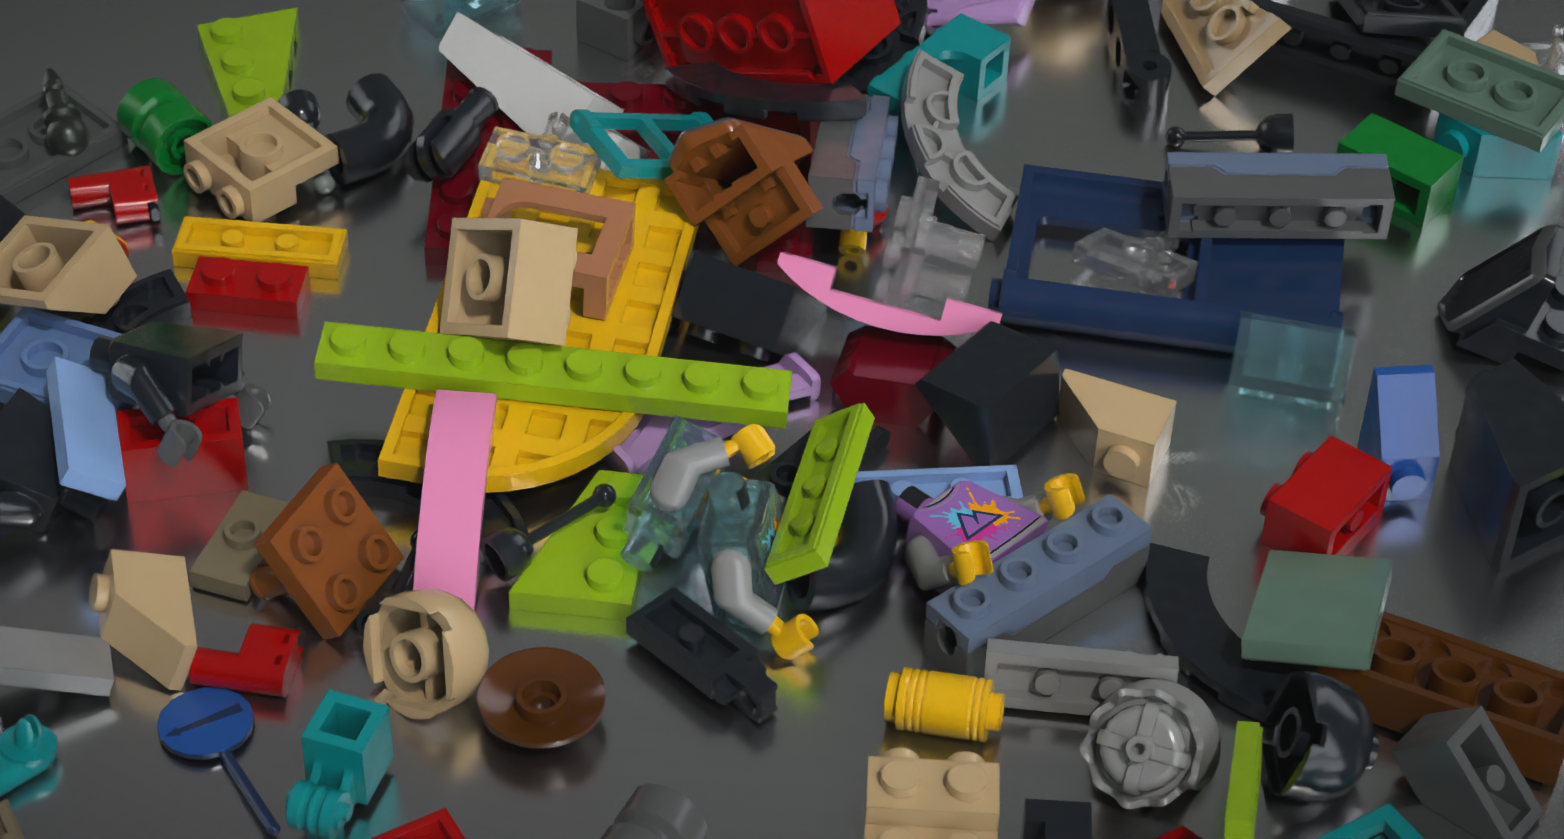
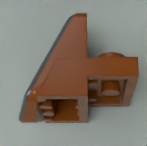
M722 118L683 130L669 156L668 164L674 173L664 179L665 183L693 226L705 221L735 266L746 262L823 209L822 204L796 166L797 163L814 152L808 141L800 135L736 118Z

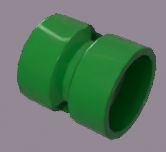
M149 78L137 83L127 91L119 103L117 111V122L122 132L139 149H142L161 171L170 175H184V165L186 164L184 140L213 126L212 122L197 107L191 105L188 99L171 82L162 78Z

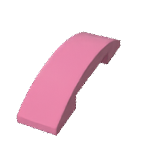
M780 252L777 264L811 296L841 314L878 328L915 335L946 336L977 332L990 321L998 324L1001 321L1002 312L948 297L942 317L939 319L832 289L837 266L787 252Z
M437 389L424 468L413 590L437 588L462 598L475 611L480 566L481 531L489 454L492 451L497 394Z

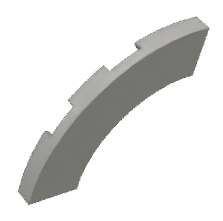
M918 49L906 73L901 94V121L909 150L919 171L942 202L971 228L994 242L1019 196L997 181L982 166L971 151L965 150L957 131V126L959 125L957 99L960 84L965 75Z

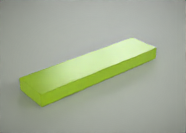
M865 402L855 404L814 421L764 567L765 572L775 585L826 568L829 565L875 420Z

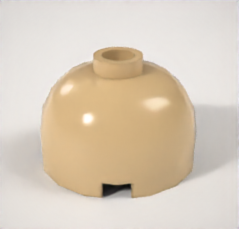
M432 588L404 591L387 597L379 603L382 604L379 612L369 615L364 625L363 651L367 670L373 683L377 684L384 681L388 691L397 697L396 699L386 701L394 711L410 719H431L450 711L474 695L488 669L489 647L485 630L476 612L462 598L449 592Z

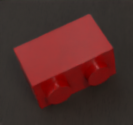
M1330 435L1314 453L1307 451L1301 456L1292 476L1283 485L1276 483L1267 492L1260 508V514L1265 517L1260 542L1280 551L1341 555L1383 510L1393 467Z

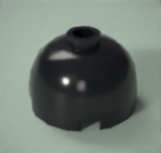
M1294 671L1287 675L1277 688L1264 721L1276 724L1272 745L1262 743L1261 779L1264 787L1270 794L1305 803H1321L1343 796L1356 785L1365 771H1369L1373 767L1378 756L1379 740L1374 733L1373 720L1363 698L1353 688L1331 677L1304 671V673Z

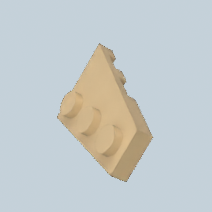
M1162 0V16L1200 84L1214 97L1292 29L1282 19L1261 9L1250 0Z

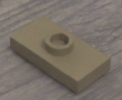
M242 490L190 568L189 578L191 587L247 602L253 593L249 580L250 574L253 569L259 568L257 564L265 561L253 544L290 502Z

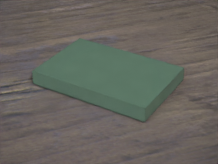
M1443 29L1397 80L1394 95L1538 153L1542 151L1564 124V75Z
M1269 550L1241 639V658L1254 661L1370 670L1392 579V559Z

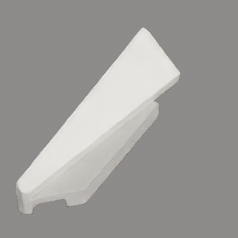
M457 12L439 44V51L477 87L489 90L496 97L498 107L555 161L610 170L588 143H583L571 129L569 118L571 112L575 109L603 113H623L624 110L503 36L494 34L467 16ZM604 129L628 159H647L651 151L616 130Z

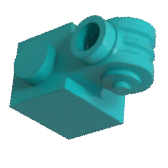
M328 689L301 735L306 780L299 779L296 781L293 788L288 790L285 798L286 823L288 827L300 831L304 830L307 839H339L344 832L346 821H349L352 817L356 802L368 805L393 760L389 706Z

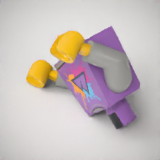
M1075 473L1055 476L1045 483V492H1038L1019 499L998 495L970 481H959L935 498H932L915 486L907 487L898 497L895 508L897 518L908 525L903 559L910 568L918 587L925 591L936 590L939 594H942L957 584L965 586L972 583L976 575L992 574L994 572L992 563L1045 533L1048 522L1053 517L1061 521L1068 519L1074 513L1075 505H1081L1085 501L1086 497L1079 476Z

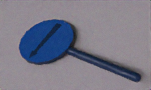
M209 687L187 691L171 700L160 712L157 722V731L161 744L172 754L186 759L208 760L219 757L267 832L272 836L279 834L280 826L232 754V751L241 747L252 734L255 719L250 703L239 693L227 689Z

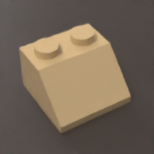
M24 215L0 242L1 304L46 310L106 314L110 308L118 303L121 295L137 277L108 224Z
M452 218L439 333L565 346L567 327L571 318L569 305L573 270L577 262L576 242L578 228L526 219Z

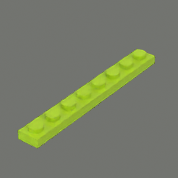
M327 321L324 322L314 360L315 379L432 392H436L439 389L497 394L498 399L743 425L757 424L762 427L786 429L792 380V371Z

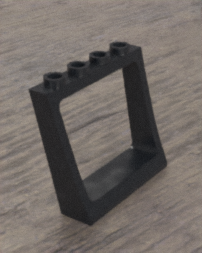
M1250 0L1261 9L1279 17L1292 28L1273 44L1269 50L1395 87L1401 75L1428 47V45L1388 34L1362 33L1357 25L1278 3L1279 0ZM1460 0L1469 3L1461 13V16L1466 21L1464 37L1474 40L1498 3V0Z

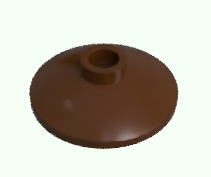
M551 647L528 648L506 655L486 671L477 691L478 711L487 728L504 741L527 748H553L578 740L591 731L599 722L606 704L605 684L598 670L585 658L573 652Z

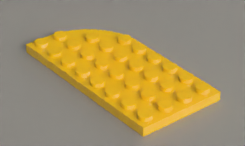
M491 150L467 218H481L485 200L488 197L495 199L504 177L636 203L634 246L606 319L601 320L583 316L584 289L572 286L569 305L571 318L567 327L565 346L563 347L661 357L673 317L672 313L680 293L699 224L693 226L664 179L616 178L610 170ZM518 208L512 210V219H526L578 228L576 250L577 252L591 255L604 223L536 209ZM446 276L425 332H440ZM414 389L403 390L378 458V476L423 484L428 437L436 392ZM497 398L492 451L489 454L486 493L533 488L574 475L594 465L609 455L618 444H622L638 426L644 414Z

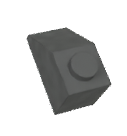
M1481 705L1424 714L1390 750L1421 804L1479 839H1521L1544 813Z

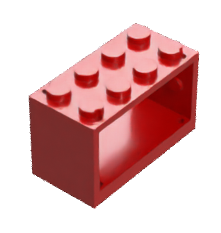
M642 0L665 67L716 61L722 67L743 76L784 83L833 84L901 24L894 0Z

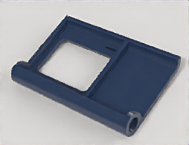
M1024 164L1007 266L1004 269L1003 279L992 277L988 309L1002 312L1000 324L1324 367H1336L1343 325V312L1339 311L1345 239L1167 238L1164 204L1161 193L1163 182ZM1048 224L1182 242L1188 247L1182 299L1028 279L1036 230L1039 226Z

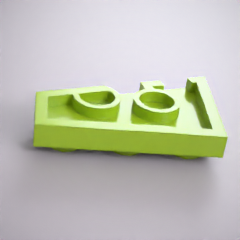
M298 7L239 18H221L215 22L197 25L198 41L226 119L269 97L278 101L280 97L288 92L290 63H293L294 38L298 33L299 27Z
M598 470L572 507L591 497L595 487L600 484H609L615 489L616 501L607 508L596 507L550 535L533 558L531 565L522 573L510 589L509 609L626 621V618L634 612L649 539L644 530V520L653 505L650 487L655 475ZM631 504V505H632V507H631V512H630V516H629V519H628L627 524H626L627 514H628V508H629V505Z

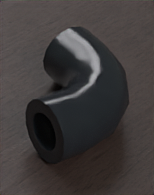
M374 73L359 79L348 92L346 104L349 112L360 124L329 133L325 136L338 146L339 164L328 170L334 181L339 185L345 186L362 181L390 169L410 147L415 122L413 112L405 96L387 75Z
M866 480L854 483L828 567L786 581L790 601L796 609L800 611L830 610L865 599L886 579L899 547L897 512L889 482L884 480Z

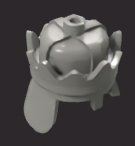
M1164 679L1138 680L1114 691L1091 714L1088 734L1080 745V754L1091 769L1094 785L1101 791L1113 796L1119 805L1125 809L1145 806L1163 807L1190 788L1193 790L1204 788L1210 783L1216 773L1221 753L1219 729L1208 706L1190 689Z

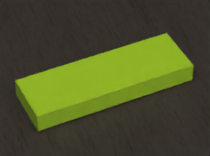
M1237 721L1225 813L1224 839H1254L1262 764L1263 727H1260V722Z

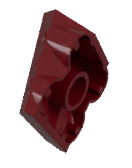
M868 325L860 327L848 333L830 381V385L833 388L832 402L836 408L840 405L850 407L865 402L875 417L874 422L917 428L919 425L939 423L942 420L915 383L957 347L943 336L900 333Z

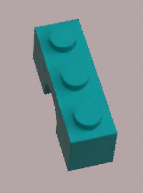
M960 13L943 27L937 28L928 39L915 49L906 52L896 64L883 74L875 76L867 87L866 95H869V97H873V95L890 96L889 115L899 116L897 142L908 147L901 121V94L906 73L918 49L964 74L965 76L960 84L958 94L978 102L1007 78L1011 36Z

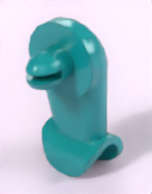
M26 715L24 718L19 719L16 725L7 728L0 735V797L47 770L55 760L58 751L57 736L51 729L41 725L38 718L34 715Z

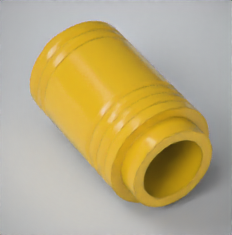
M904 667L902 673L891 671L884 700V722L895 723V728L899 731H914L915 733L921 732L927 735L962 740L971 739L972 741L985 743L989 730L997 732L1001 730L1005 708V694L995 692L994 679L989 678L986 680L982 677L978 679L975 676Z

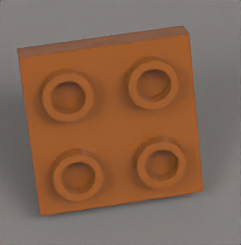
M338 463L321 466L253 544L265 561L257 564L259 568L252 570L249 580L254 594L262 600L291 595L322 639L325 640L340 637L359 614L364 602L377 592L403 560L404 556Z

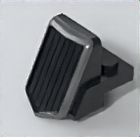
M1546 225L1460 276L1437 305V310L1446 328L1458 334L1456 345L1500 364L1513 360L1515 354L1519 352L1564 371V275L1558 273L1564 251L1563 227L1559 225Z

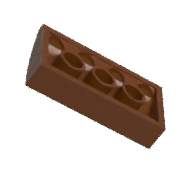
M1385 611L1383 612L1370 670L1317 666L1316 673L1326 675L1349 685L1363 698L1373 724L1402 734H1406L1424 714L1481 705L1524 777L1555 787L1564 765V672Z

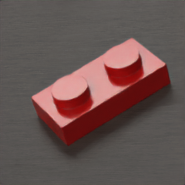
M199 256L185 294L190 302L191 310L298 320L310 286L309 266Z

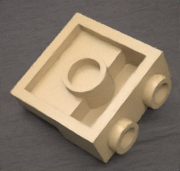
M272 97L184 140L186 157L184 175L189 186L196 193L201 194L208 190L215 195L221 210L230 219L242 216L247 221L261 222L297 203L296 185L339 164L338 146Z
M906 748L890 749L882 757L868 756L864 839H998L1000 763H986L980 755L967 751L957 752L947 760L920 759L914 751Z

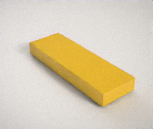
M184 216L172 249L173 265L175 267L195 268L199 256L225 257L237 260L309 266L311 278L338 280L348 248L347 229Z

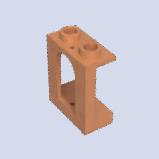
M504 177L495 199L488 197L485 200L481 218L512 219L513 209L529 208L604 223L592 255L577 252L572 286L584 289L583 316L605 320L634 246L636 203Z

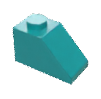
M1439 113L1433 141L1463 155L1464 159L1461 170L1472 177L1547 180L1554 175L1564 134L1557 131L1542 151L1538 153Z

